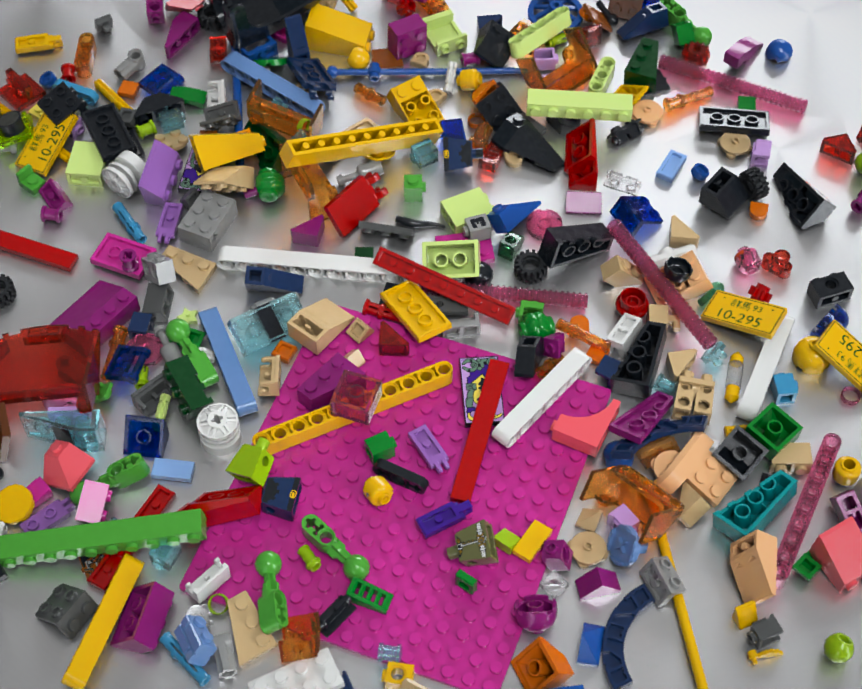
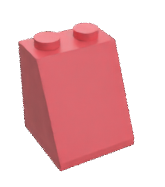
M850 516L820 534L809 550L812 558L822 566V571L839 593L844 589L848 591L858 585L857 581L862 579V533L855 519Z

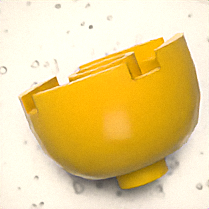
M818 336L804 337L798 341L793 349V364L796 368L797 366L801 368V372L805 374H821L830 366V363L813 348V345L819 339Z

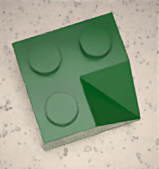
M772 402L746 426L745 431L769 450L765 457L772 461L789 443H794L799 438L803 427Z

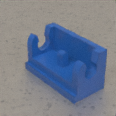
M269 35L266 37L268 41L265 44L257 46L248 52L245 48H241L240 51L243 56L252 61L258 58L274 57L278 55L277 42Z

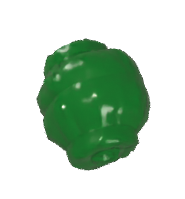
M266 167L260 169L256 176V188L261 201L265 203L274 202L285 193L284 177L273 168Z
M540 311L527 313L523 317L522 322L518 323L520 338L522 335L541 336L543 338L556 333L553 318L546 316Z

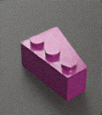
M337 352L297 388L298 402L310 411L330 405V400L343 371L345 382L338 398L344 395L347 397L351 395V392L359 388H366L367 375Z

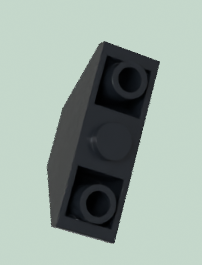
M161 92L145 97L134 115L135 123L141 126L148 123L150 119L156 123L186 113L183 98Z
M522 335L517 345L515 377H534L544 356V340L541 336Z

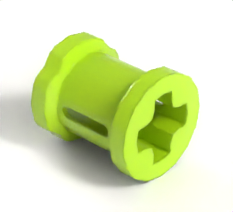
M152 119L141 126H135L140 140H143L148 135L157 134V129Z

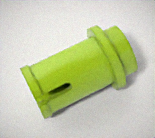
M565 33L557 34L545 42V46L549 48L566 43L567 39H563L566 38Z
M139 365L136 368V379L133 381V384L137 390L149 382L148 366L145 367V371V365Z
M303 545L298 549L297 553L306 563L307 570L315 572L321 567V559L314 555L309 545Z

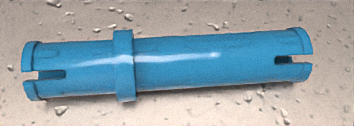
M116 202L113 204L112 209L126 227L127 233L136 242L144 244L147 237L141 231L139 223L134 221L123 203Z
M166 632L161 636L159 641L170 652V656L173 659H177L201 687L211 680V676L201 666L192 665L197 670L196 672L187 663L179 642L170 632ZM173 646H175V647L178 649V651H179L183 656H181V655L173 648Z

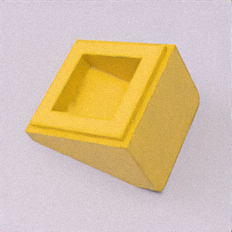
M754 600L739 605L734 609L732 618L740 630L758 621Z

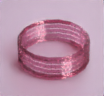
M847 386L842 390L841 400L845 404L856 405L860 401L861 393L857 388ZM848 390L854 391L859 399L849 401L843 396V392Z

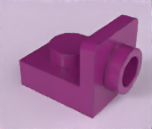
M557 332L543 337L544 356L556 359L561 358V353L565 352L564 333Z

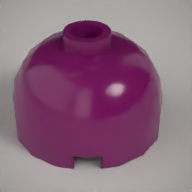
M540 594L524 596V601L520 603L518 599L514 603L516 620L520 627L533 634L543 633L553 626L557 618L556 599L553 598L552 601L548 599L547 595Z

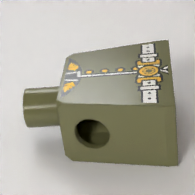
M481 520L455 534L456 545L447 548L450 560L459 558V561L466 566L499 562L493 528L486 520Z

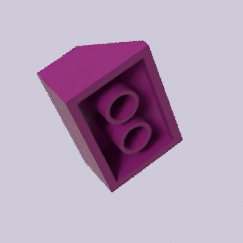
M156 581L133 587L123 608L110 646L141 654L154 651L159 643L160 632L166 624L165 619L172 607V599L175 593Z

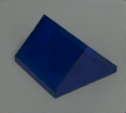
M125 415L123 454L139 453L142 457L163 458L169 438L166 419Z

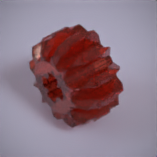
M690 41L689 44H685L681 53L683 63L687 64V67L693 66L694 69L695 67L702 68V66H706L711 55L709 46H705L704 42L699 43L698 41L696 43Z

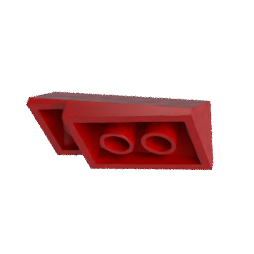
M593 118L566 134L564 172L569 175L568 188L570 190L596 191L598 166L595 119Z
M262 485L205 492L195 501L187 503L178 511L201 508L206 515L207 527L260 515Z

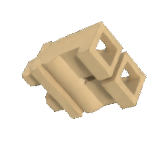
M684 370L683 375H680L671 419L679 420L682 419V416H690L692 403L695 402L692 415H706L708 417L707 425H709L715 387L712 375L702 374L701 379L694 378L692 371Z

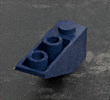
M660 1L647 5L620 27L616 33L623 40H630L633 37L645 35L648 32L669 26L668 8Z
M301 14L284 18L288 56L310 58Z
M246 266L244 284L247 290L279 293L297 292L298 294L303 292V275L266 267Z

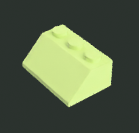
M478 239L422 242L423 266L449 278L479 277L481 257Z

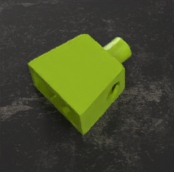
M259 437L255 446L249 444L242 445L225 471L239 481L253 485H262L263 487L274 461V457L266 451L270 441Z

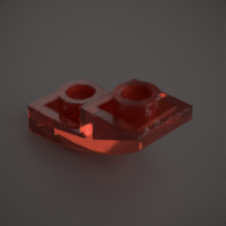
M226 36L210 37V64H219L227 56Z

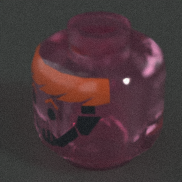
M748 246L740 248L734 257L739 271L746 273V275L759 271L762 264L757 250L751 247L748 248Z

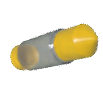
M739 352L731 355L730 362L728 363L725 399L729 403L738 401L741 389L744 358Z

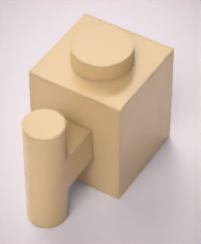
M649 304L646 322L666 324V331L668 325L673 326L674 332H679L680 310L674 309L672 315H668V305Z

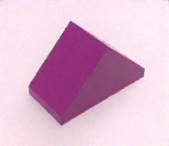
M321 214L290 229L292 242L319 247L325 229L324 216Z
M600 567L592 569L575 580L580 601L621 593L616 572Z

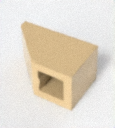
M618 255L600 266L603 281L614 287L641 285L644 283L641 268Z
M789 443L772 459L768 470L769 474H775L779 470L787 474H809L813 465L810 443Z

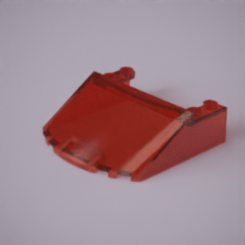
M65 324L20 329L21 333L9 336V333L2 334L3 338L0 339V403L13 404L78 397L76 408L79 413L93 411L96 395H100V330L94 328L92 331L85 329V326L80 325L78 329L69 328V325Z

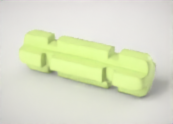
M162 393L160 395L155 420L152 424L153 430L162 431L171 400L169 394Z

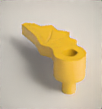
M769 649L757 653L756 650H750L747 654L749 660L753 661V665H757V659L782 656L783 651Z

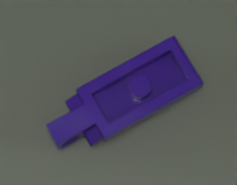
M469 499L460 504L451 501L416 518V524L425 539L464 520L466 515L473 512V506Z

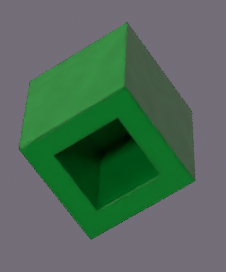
M685 20L671 24L674 44L687 47L691 45L690 43L695 42L691 21Z
M387 431L364 440L365 451L373 465L379 458L388 460L395 457L397 444L393 436L389 437Z

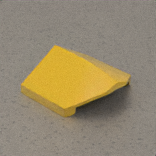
M621 84L614 93L633 94V105H635L649 87Z

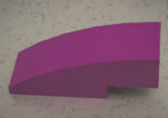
M751 36L741 38L725 51L723 62L738 69L742 63L746 64L763 47L764 43Z

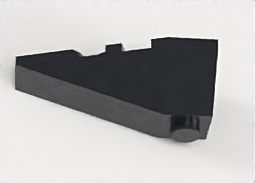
M519 113L506 118L491 138L490 142L507 153L512 151L519 154L518 157L521 159L525 157L531 159L535 165L555 172L565 166L563 159L534 125Z
M783 162L774 173L773 178L784 197V203L789 209L790 218L800 228L805 229L824 222L835 210L836 206L786 162Z

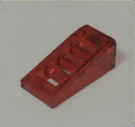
M490 142L483 152V159L478 160V168L495 173L505 151Z

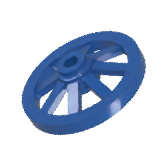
M532 0L528 6L527 16L532 25L556 8L567 6L569 11L577 12V17L570 14L572 24L562 31L568 34L575 31L583 21L579 13L582 5L578 0ZM535 9H545L540 13L534 15Z

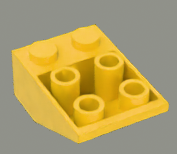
M420 75L390 89L386 95L393 110L404 122L437 118L439 123L445 120Z

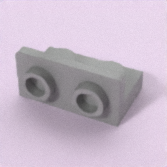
M667 556L651 558L639 571L647 588L654 597L657 607H664L675 595L686 592L681 579Z

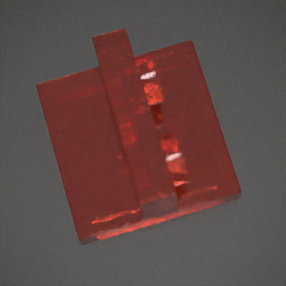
M12 68L5 71L7 84L0 88V96L16 111L21 112L46 95V91L26 73L19 76Z

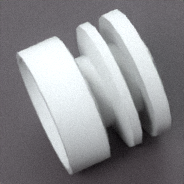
M125 150L115 158L114 162H111L102 170V177L113 192L120 197L129 198L138 189L145 162L137 154Z
M214 403L203 408L198 414L196 423L204 450L215 456L229 455L234 452L242 440L237 412L233 407L224 403Z

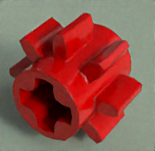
M399 0L396 2V11L400 16L405 15L407 17L416 12L414 0Z
M757 283L756 286L751 285L748 291L751 294L750 299L769 303L772 294L769 293L771 288L761 283Z

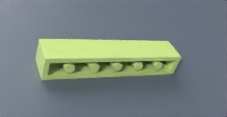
M528 88L526 116L586 120L593 118L604 121L631 122L633 94Z

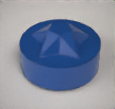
M47 71L41 75L39 83L44 88H50L57 80V76L52 71Z
M696 163L691 169V174L697 180L704 181L709 176V170L705 165Z

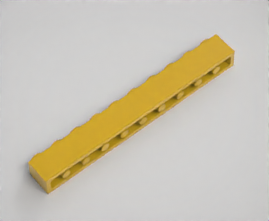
M437 118L422 119L286 140L279 155L285 167L292 168L431 145L437 142L444 131Z

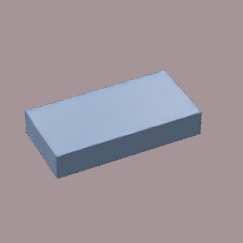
M670 150L657 170L655 177L672 183L685 163L687 156Z
M155 458L151 478L191 483L195 462Z

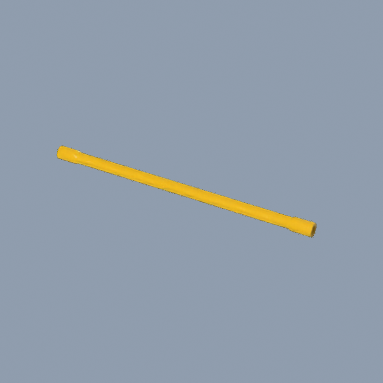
M644 481L641 486L649 508L661 556H667L676 570L653 481ZM677 594L673 597L696 687L697 689H708L683 594Z

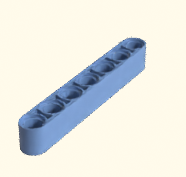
M231 51L220 62L221 67L227 73L311 121H314L325 110V105L320 99H311L308 92L236 51Z
M217 307L198 312L204 332H206L211 350L215 354L216 362L238 416L242 417L257 412L258 407Z

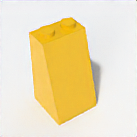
M318 3L311 8L305 24L307 43L311 51L349 56L354 47H362L370 53L371 41H374L375 38L372 23Z
M255 132L188 135L199 168L203 171L265 151L264 146H266L264 136Z

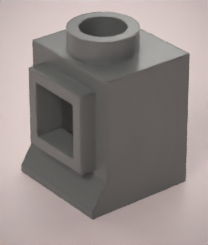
M772 613L768 619L765 617L752 623L750 631L747 632V637L750 643L754 644L757 650L780 641L779 635L784 631Z

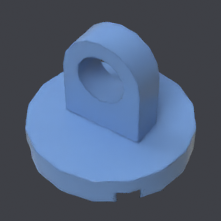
M626 524L614 527L607 541V549L611 553L609 555L610 559L615 565L620 567L633 565L637 561L639 554L647 552L649 545L646 541L639 539L637 531L632 526Z

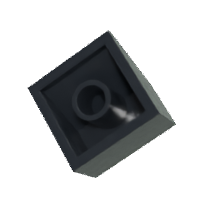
M491 19L479 30L474 54L495 68H503L511 56L508 40L515 35Z
M737 424L713 452L712 456L744 481L769 450Z

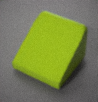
M506 528L494 536L496 547L509 555L521 539Z

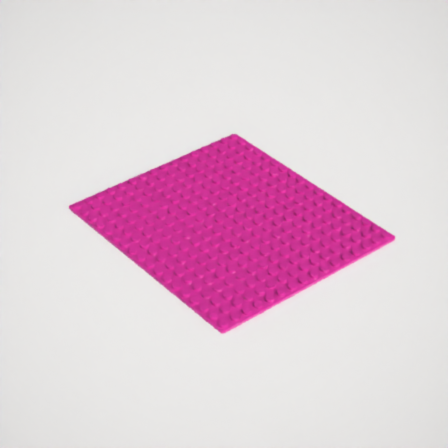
M339 306L353 315L355 319L357 317L375 331L359 344L346 333V330L353 323L352 321L318 355L302 346L280 389V396H276L258 432L311 412L298 402L297 388L337 352L345 356L351 350L359 349L366 362L359 369L367 375V387L364 389L359 388L351 392V395L347 397L344 395L338 398L336 402L440 361H447L453 367V380L451 384L374 414L370 423L369 417H366L272 454L274 461L267 478H301L302 490L294 521L264 513L261 506L260 515L210 526L207 530V540H202L179 588L182 592L187 593L185 585L188 582L192 584L214 564V559L219 557L221 564L226 563L229 566L231 577L205 600H209L212 595L218 593L224 594L230 599L246 590L258 610V599L262 597L264 577L256 571L255 560L264 551H274L282 560V568L276 575V581L279 583V589L284 593L287 601L289 622L284 628L388 664V661L414 665L415 674L456 689H501L523 628L520 627L516 620L514 603L518 599L519 603L524 601V596L537 593L547 567L541 560L543 546L530 564L513 553L509 555L496 547L499 562L477 566H466L459 561V558L450 560L447 548L456 545L455 534L481 520H486L492 525L494 536L506 528L522 538L536 519L553 530L548 540H557L588 454L552 440L551 425L554 420H558L560 414L571 417H587L601 412L607 407L611 390L577 379L510 448H506L491 436L496 427L492 426L471 499L473 512L466 515V518L461 522L425 539L416 524V518L451 502L450 496L470 431V427H465L459 358L498 356L499 361L509 363V369L502 390L504 417L540 383L550 370L538 367L533 378L515 377L516 360L440 336H434L418 343L404 325L384 319L379 320L377 317L368 314L362 315L361 312ZM426 424L449 457L447 462L450 468L445 470L441 464L443 472L440 474L435 468L432 470L429 468L408 437L409 432ZM387 431L389 437L393 436L397 444L395 457L387 461L423 476L428 480L429 486L424 494H419L387 480L393 488L391 500L385 505L374 506L363 494L365 481L369 477L378 476L372 470L374 465L365 451L364 440ZM234 478L229 489L256 485ZM314 514L334 531L335 536L345 544L346 550L351 555L360 554L368 560L370 571L363 580L394 595L386 615L352 603L357 609L328 638L312 626V623L340 595L344 596L352 580L345 576L343 564L338 559H332L328 554L321 552L303 536L302 519L306 515ZM327 537L321 539V542L323 543H329L331 541V539ZM303 545H309L314 555L321 559L322 565L315 572L307 570L306 563L297 553L298 549ZM459 569L477 580V590L473 595L455 584L456 573ZM357 588L355 594H358L360 589ZM364 592L363 598H366L368 592ZM373 594L371 598L372 602H374L376 598L375 594ZM220 595L214 596L211 602L226 607V601ZM381 597L378 605L382 606L385 598Z

